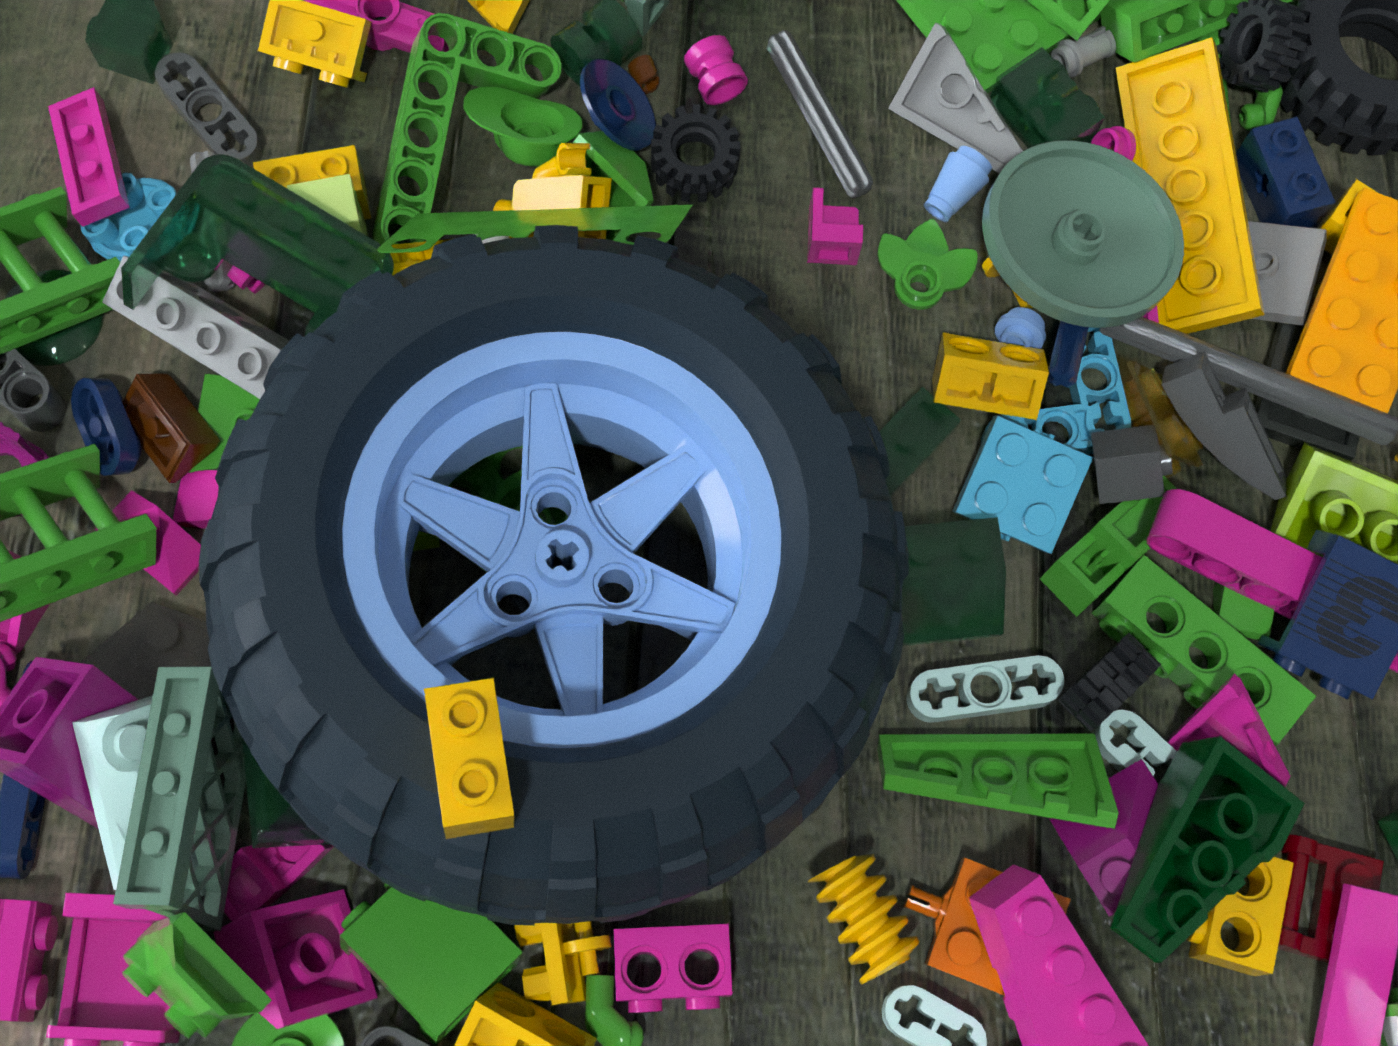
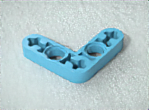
M1092 327L1088 329V332L1094 333L1087 345L1089 355L1082 357L1077 381L1073 386L1069 387L1073 405L1040 409L1037 420L1004 414L999 416L1025 428H1029L1028 425H1030L1032 431L1034 428H1038L1041 432L1042 426L1045 423L1058 422L1069 433V440L1064 445L1087 455L1093 454L1091 433L1105 431L1101 428H1095V424L1101 418L1099 404L1111 400L1108 401L1102 410L1106 424H1115L1116 428L1114 430L1131 428V417L1112 338L1103 335L1100 332V328ZM1088 368L1101 371L1107 379V387L1100 391L1089 389L1081 379V372ZM991 421L988 423L986 429H985L984 432H983V435H982V437H981V444H982V441H983V439H984V437H985V435H986V432H987V430H988V428H989V425H990Z

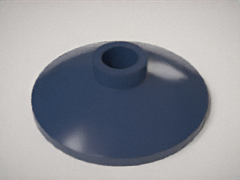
M594 59L582 69L580 89L594 124L612 141L623 148L638 151L650 145L656 122L652 107L641 87L627 71L612 61Z

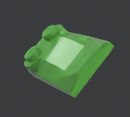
M185 912L153 922L137 938V942L123 955L124 960L129 965L122 972L123 976L145 997H148L154 991L170 1007L164 1013L165 1018L188 1039L195 1032L206 1038L222 1020L259 1013L272 1001Z

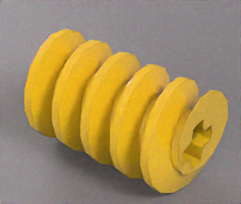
M874 854L853 856L807 881L808 883L826 882L824 888L816 896L818 903L836 901L837 906L827 916L829 924L847 922L848 926L838 936L839 943H858L859 947L848 959L850 965L869 964L870 968L859 980L861 985L909 960L910 953L920 942L917 936L899 938V932L909 921L907 916L888 917L887 913L898 901L895 895L877 896L876 892L887 880L885 875H866L865 872L876 860Z

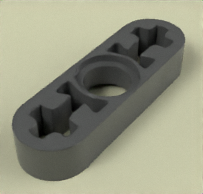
M180 52L171 53L163 57L156 66L155 78L171 105L210 151L215 152L224 168L237 173L253 169V162L260 161L263 153L261 143L254 128L195 58ZM180 73L183 77H188L194 90L188 94L178 80H173V76ZM215 103L222 107L221 114L212 121L204 122L196 118L198 109L205 104ZM230 130L235 140L241 145L245 144L246 149L240 153L234 148L230 149L224 134Z

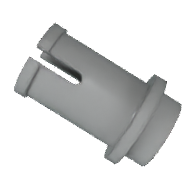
M1103 26L1080 37L1077 41L1064 39L1051 53L1052 65L1059 75L1076 77L1081 74L1084 67L1113 56L1116 51L1115 38L1110 30L1106 31V27Z

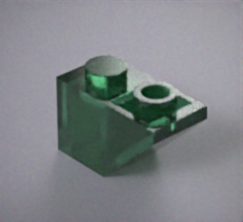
M105 0L98 15L92 17L86 30L85 41L99 67L150 84H154L156 80L155 69L158 62L169 54L173 46L153 0Z

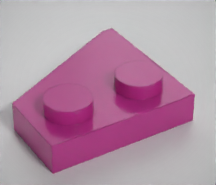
M1233 674L1167 740V743L1178 751L1184 742L1221 736L1284 787H1286L1291 777L1242 680L1236 674Z

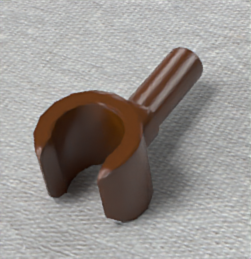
M642 55L633 59L628 65L630 75L645 94L654 92L659 85V77L652 57L650 55Z

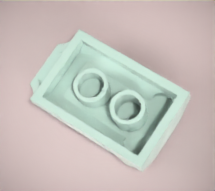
M153 695L72 722L114 890H116ZM204 793L201 796V801L206 813L209 808ZM213 828L210 836L214 847L215 831ZM194 851L191 854V861L195 871L199 864ZM205 887L200 890L201 897L206 893Z

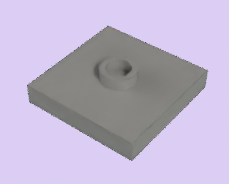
M1248 221L1265 314L1264 316L1251 319L1304 326L1327 241V230Z

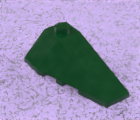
M1221 736L1182 743L1156 790L1110 929L1153 962L1162 963L1208 919V912L1226 895H1234L1246 884L1244 878L1260 863L1269 862L1281 851L1305 803Z

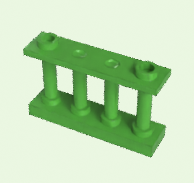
M62 187L41 194L30 195L24 200L0 208V261L23 290L22 293L0 301V354L113 310L102 303L120 261L117 257L98 264H91L65 231V228H67V197ZM44 236L72 274L43 283L16 246Z
M95 444L64 452L58 456L0 474V521L22 514L45 547L44 550L13 559L0 539V622L156 565L157 528L147 514L120 522L97 491V488H100V450ZM74 496L98 531L67 540L44 506Z

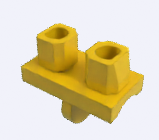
M591 921L571 924L535 923V926L515 925L516 939L520 946L543 943L546 965L523 969L522 982L526 1000H551L552 1005L586 1001L584 976L599 973L596 951L612 947L610 935L594 937Z

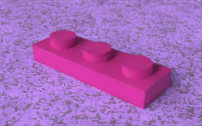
M94 87L48 106L70 207L75 219L84 227L129 208L104 100Z

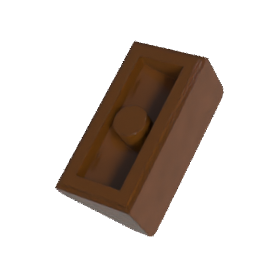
M136 374L123 400L124 408L135 434L140 439L142 448L169 483H176L218 446L220 440L171 376L168 374Z

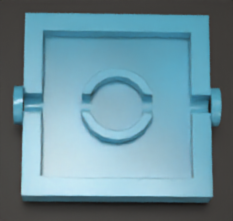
M998 415L993 416L952 512L990 528L989 534L1009 542L1010 538H1013L1040 551L1052 554L1093 457L1053 440L1054 435L1043 433L1038 428H1034L1032 431Z

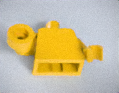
M561 143L556 156L534 170L532 179L517 180L513 186L512 200H498L493 211L609 207L612 178L590 176L591 168H586L585 159L586 151L590 149L589 143ZM607 230L578 231V237L606 239ZM532 232L528 237H533L534 232Z

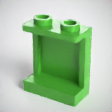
M385 883L384 886L388 891L372 906L367 901H364L343 920L341 927L345 931L340 934V948L347 955L352 953L420 1023L419 1031L433 1046H437L470 1013L475 1001L495 984L500 983L518 965L522 951L492 921L487 920V917L454 910L429 900L424 902L403 894Z

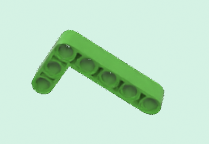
M437 13L425 20L411 48L373 229L374 247L381 246L390 238L388 225L399 224L404 226L417 213H431L458 81L477 87H500L540 99L554 85L561 74V61L553 48L540 42L450 14ZM434 35L443 38L448 44L449 51L443 52L435 49L430 44L428 36ZM485 50L491 53L495 58L496 66H487L482 63L477 55V51ZM525 65L537 67L543 76V81L532 79L527 74ZM428 82L434 85L439 92L440 98L429 99L420 92L418 83ZM419 129L423 131L429 138L430 146L425 148L415 145L409 138L408 130ZM408 176L414 179L420 187V195L410 196L404 193L399 187L398 177ZM418 238L410 239V243L424 241V239Z

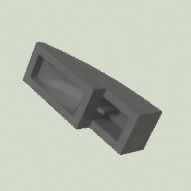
M1205 351L1165 366L1161 385L1175 410L1195 437L1223 465L1249 485L1275 500L1286 497L1287 475L1246 388L1225 395Z

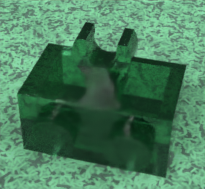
M1043 47L999 75L990 95V99L1006 124L1027 148L1053 141L1091 143L1105 119V116L1100 112L1097 102L1079 89L1077 84L1069 77L1064 65L1058 60L1053 59Z

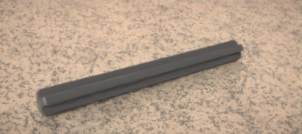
M1141 317L1120 326L1100 328V332L1103 335L1174 363L1205 351L1219 381L1239 389L1246 388L1247 392L1378 444L1388 445L1397 434L1398 418L1147 318Z

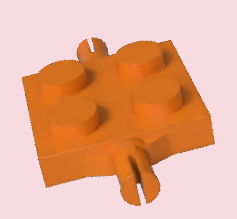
M961 858L953 884L942 897L911 885L907 895L927 902V905L910 898H905L903 908L911 909L934 919V938L924 964L1005 996L997 970L992 968L969 900L971 895L1002 872L973 860ZM1052 892L1066 914L1071 899Z

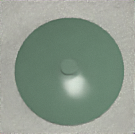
M1053 141L1028 148L1010 160L1002 169L985 200L982 216L983 236L988 254L996 270L1020 298L1054 319L1068 324L1092 328H1107L1130 323L1150 312L1169 292L1179 276L1184 257V238L1180 220L1174 206L1159 184L1145 170L1133 161L1110 149L1079 141Z

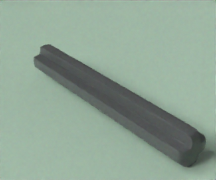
M782 30L778 34L771 35L768 38L767 50L847 195L855 199L867 194L872 189L873 179L792 34L787 30Z

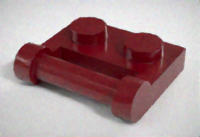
M1289 834L1281 852L1286 855L1287 861L1294 864L1278 949L1329 963L1343 884L1346 883L1379 891L1384 861L1324 845L1308 837ZM1309 862L1319 864L1308 934L1304 936L1297 931Z

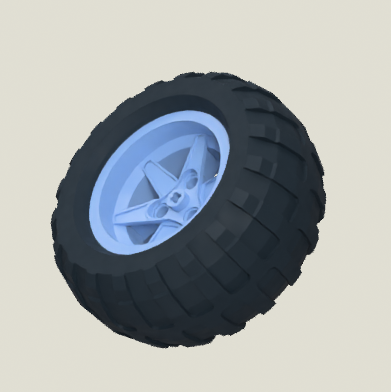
M535 226L533 237L508 238L483 243L480 237H476V234L454 238L435 245L431 259L411 265L394 275H391L389 272L382 274L380 271H377L345 291L336 313L326 319L313 333L309 332L305 337L297 333L282 348L268 369L263 382L265 392L248 420L238 418L229 436L216 472L215 480L219 486L218 497L212 517L208 521L201 540L199 582L205 597L206 626L210 640L208 653L212 671L219 689L230 708L238 731L248 745L261 770L314 833L326 843L333 845L348 859L379 877L382 882L403 894L424 902L426 900L433 901L454 910L487 917V920L530 926H535V923L571 924L588 921H599L600 923L622 921L644 915L648 911L680 902L701 891H708L729 881L757 859L778 846L823 802L840 778L848 771L860 755L870 736L869 730L878 714L887 686L895 676L901 658L904 640L902 587L904 579L909 574V551L902 511H893L891 498L885 481L890 474L889 461L881 434L871 416L863 417L859 411H856L849 395L841 386L840 365L829 350L813 334L809 337L804 333L798 335L782 318L769 309L768 295L735 273L732 272L731 275L726 273L723 278H720L702 267L678 259V247L656 239L637 235L634 245L607 239L578 237V226ZM573 444L599 448L623 456L646 469L589 503ZM523 446L520 511L448 487L455 478L482 459L501 451ZM680 502L690 515L703 546L707 565L708 590L634 554ZM555 507L563 510L568 515V519L561 524L551 525L543 522L538 514L546 508ZM419 531L436 535L487 571L484 576L423 628L417 619L409 596L410 560ZM607 583H618L627 589L630 597L620 603L609 602L602 597L599 589ZM517 594L523 596L530 606L519 615H509L499 609L498 602L507 595ZM626 621L659 625L692 641L680 658L657 679L630 695L603 704V624L614 626L623 624ZM535 629L561 710L521 705L496 696L514 810V828L446 839L442 823L424 689L470 682L452 667L458 659L505 637H521Z

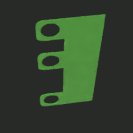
M693 205L417 213L384 242L377 251L380 253L425 251L430 249L444 235L477 234L476 237H480L481 240L496 236L524 238L535 231V226L546 225L578 226V231L621 230L613 241L634 245V242L627 241L625 238L631 234L657 232L661 234V237L656 240L667 243ZM415 238L426 240L425 244L414 248L396 249L392 247L394 243L401 240Z

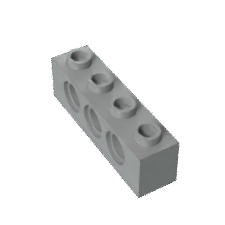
M123 255L102 301L105 305L259 399L265 392L263 382L270 365L282 348L289 342L286 338L164 265Z

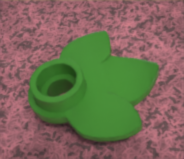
M930 219L914 229L906 241L895 235L884 233L881 237L877 253L881 268L895 280L894 290L898 299L907 307L917 310L933 307L940 301L944 292L963 288L970 281L976 269L978 258L977 251L974 249L961 248L949 251L944 234L934 219ZM920 282L926 286L927 291H916L910 284Z

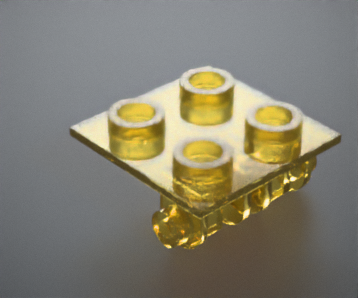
M1127 362L1126 364L1133 380L1123 384L1131 420L1136 421L1133 426H1155L1157 437L1160 439L1158 440L1159 444H1163L1168 457L1172 459L1173 475L1182 471L1180 462L1196 467L1202 466L1203 464L1197 453L1198 450L1203 448L1202 443L1195 437L1175 410L1161 385L1162 374L1156 372L1153 368L1149 369L1136 362Z

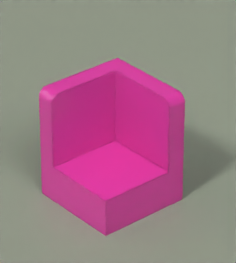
M813 187L809 206L807 263L857 265L863 244V225H859V210L856 207L823 205L824 188Z

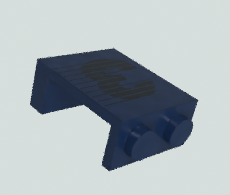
M1316 529L1306 549L1323 558L1280 641L1278 642L1262 635L1258 645L1275 652L1272 660L1289 672L1302 677L1307 668L1322 675L1317 685L1348 700L1351 693L1355 691L1373 699L1398 652V564L1340 535Z

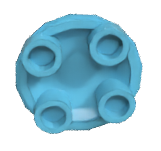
M122 173L130 207L84 227L81 226L83 235L90 242L96 253L107 260L117 257L120 262L123 255L143 259L161 249L171 239L182 219V201L175 188L161 179H136L131 173Z

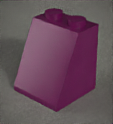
M35 657L0 707V772L98 829L72 722L137 701L138 699L94 665Z

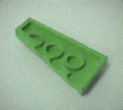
M1095 733L879 734L877 752L884 790L1112 829L1116 827L1119 813Z

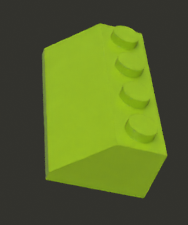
M1304 442L1287 477L1286 497L1278 501L1271 532L1305 549L1316 529L1333 533L1398 564V480Z

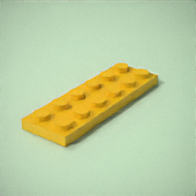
M1211 37L1154 55L1135 63L1132 62L1116 67L1125 128L1133 133L1136 140V151L1132 161L1145 170L1166 193L1176 210L1183 231L1184 257L1182 267L1172 288L1157 304L1159 323L1182 333L1190 334L1264 316L1217 46L1213 38Z

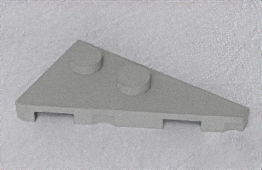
M935 23L888 109L957 149L960 146H968L975 149L990 162L992 169L1000 174L1007 163L1024 150L987 92L983 89L947 29L943 25Z

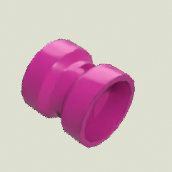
M713 35L698 41L687 51L684 57V62L691 75L698 77L700 80L698 90L703 100L709 105H718L732 100L748 84V78L740 64L733 63L734 51L728 39L722 35Z

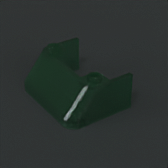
M218 154L209 156L199 163L121 267L123 302L125 306L134 310L163 270L183 281L200 282L211 277L223 260L314 312L315 314L306 327V336L309 332L313 333L326 319L338 311L341 297L345 291L377 271H380L382 274L389 272L392 275L394 263L390 253H380L377 251L381 246L378 242L237 158Z

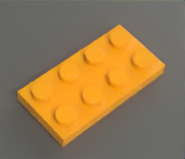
M1363 188L1356 195L1286 374L1385 413L1389 412L1398 389V200Z

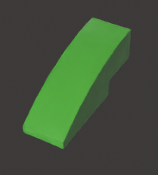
M1163 476L1164 493L1170 489H1177ZM1162 497L1121 502L1100 520L1089 533L1062 555L1040 578L1076 617L1151 549L1147 545L1146 539Z

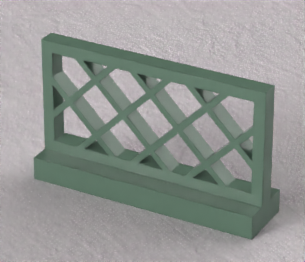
M158 667L113 904L126 909H146L166 917L185 912L202 930L221 931L251 751L238 731L236 723L232 733L229 720L233 716L219 689L212 667ZM213 737H215L218 749V754L216 756L214 755L211 743V739ZM222 772L224 773L225 777L224 788L222 787L220 775L222 774ZM204 793L209 808L206 813L201 801V796ZM213 828L215 831L214 847L210 836ZM194 851L199 864L195 871L191 861V854ZM205 887L206 891L204 905L200 895V890Z

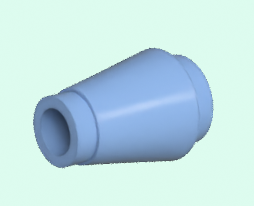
M960 146L956 152H950L928 196L929 198L924 203L925 209L938 220L948 222L952 215L959 211L989 183L988 174L992 170L990 162L981 153L968 146Z

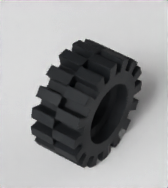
M1280 0L1242 1L1237 5L1239 14L1231 12L1227 18V21L1230 23L1229 28H1222L1219 35L1225 38L1223 44L1217 45V52L1222 55L1219 58L1222 79L1227 80L1228 83L1262 93H1268V89L1275 91L1280 88L1279 81L1286 83L1292 77L1288 71L1289 68H1298L1301 60L1296 59L1298 51L1305 52L1307 43L1301 42V38L1308 35V26L1302 25L1306 20L1305 14L1299 12V7Z
M692 104V113L686 114L683 105L676 108L675 119L668 112L662 117V126L656 124L653 130V139L651 138L652 173H656L655 181L660 187L666 183V193L674 197L679 190L682 191L681 201L690 202V195L697 194L698 203L707 202V192L711 191L713 197L717 198L722 195L723 186L729 189L733 184V178L737 175L740 157L739 133L736 126L730 129L731 119L725 114L717 120L718 109L709 106L706 115L700 113L701 104ZM701 142L712 148L714 157L708 164L691 166L681 162L676 155V151L684 143Z
M1128 633L1080 677L1058 701L1091 732L1145 683L1161 664Z

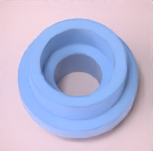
M1016 307L999 318L995 326V335L999 342L1041 349L1046 339L1045 323L1042 317L1035 311L1025 307Z

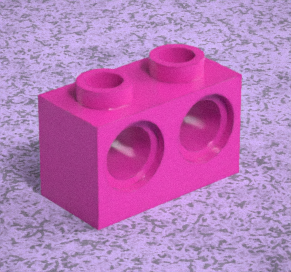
M729 924L614 929L616 1002H628V1013L663 1011L662 1000L685 999L686 1010L719 1009L720 997L732 996ZM706 952L714 958L717 965V973L712 982L700 985L692 982L687 977L685 961L692 953ZM641 954L654 957L661 968L660 978L650 987L634 985L627 975L630 961Z

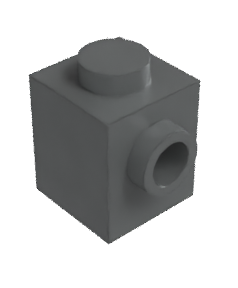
M1155 424L1091 433L1095 477L1100 504L1163 497V476L1173 475L1169 443L1159 444Z

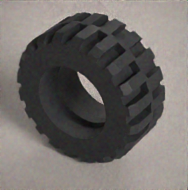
M1300 0L1297 7L1300 8L1299 12L1304 13L1306 17L1302 25L1308 26V35L1302 37L1301 42L1307 43L1305 52L1298 51L1296 59L1301 60L1298 68L1290 67L1288 70L1292 77L1286 83L1279 81L1283 89L1280 102L1287 113L1293 111L1298 117L1304 132L1310 129L1318 135L1316 140L1326 146L1335 143L1342 146L1341 151L1358 154L1361 149H1365L1367 155L1371 156L1386 155L1390 149L1393 152H1398V80L1382 79L1362 70L1349 58L1340 41V37H1360L1371 40L1387 49L1398 61V0Z

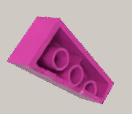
M1013 864L969 897L992 968L997 970L1005 996L1002 997L1009 1018L1015 1023L1022 1046H1149L1041 875Z

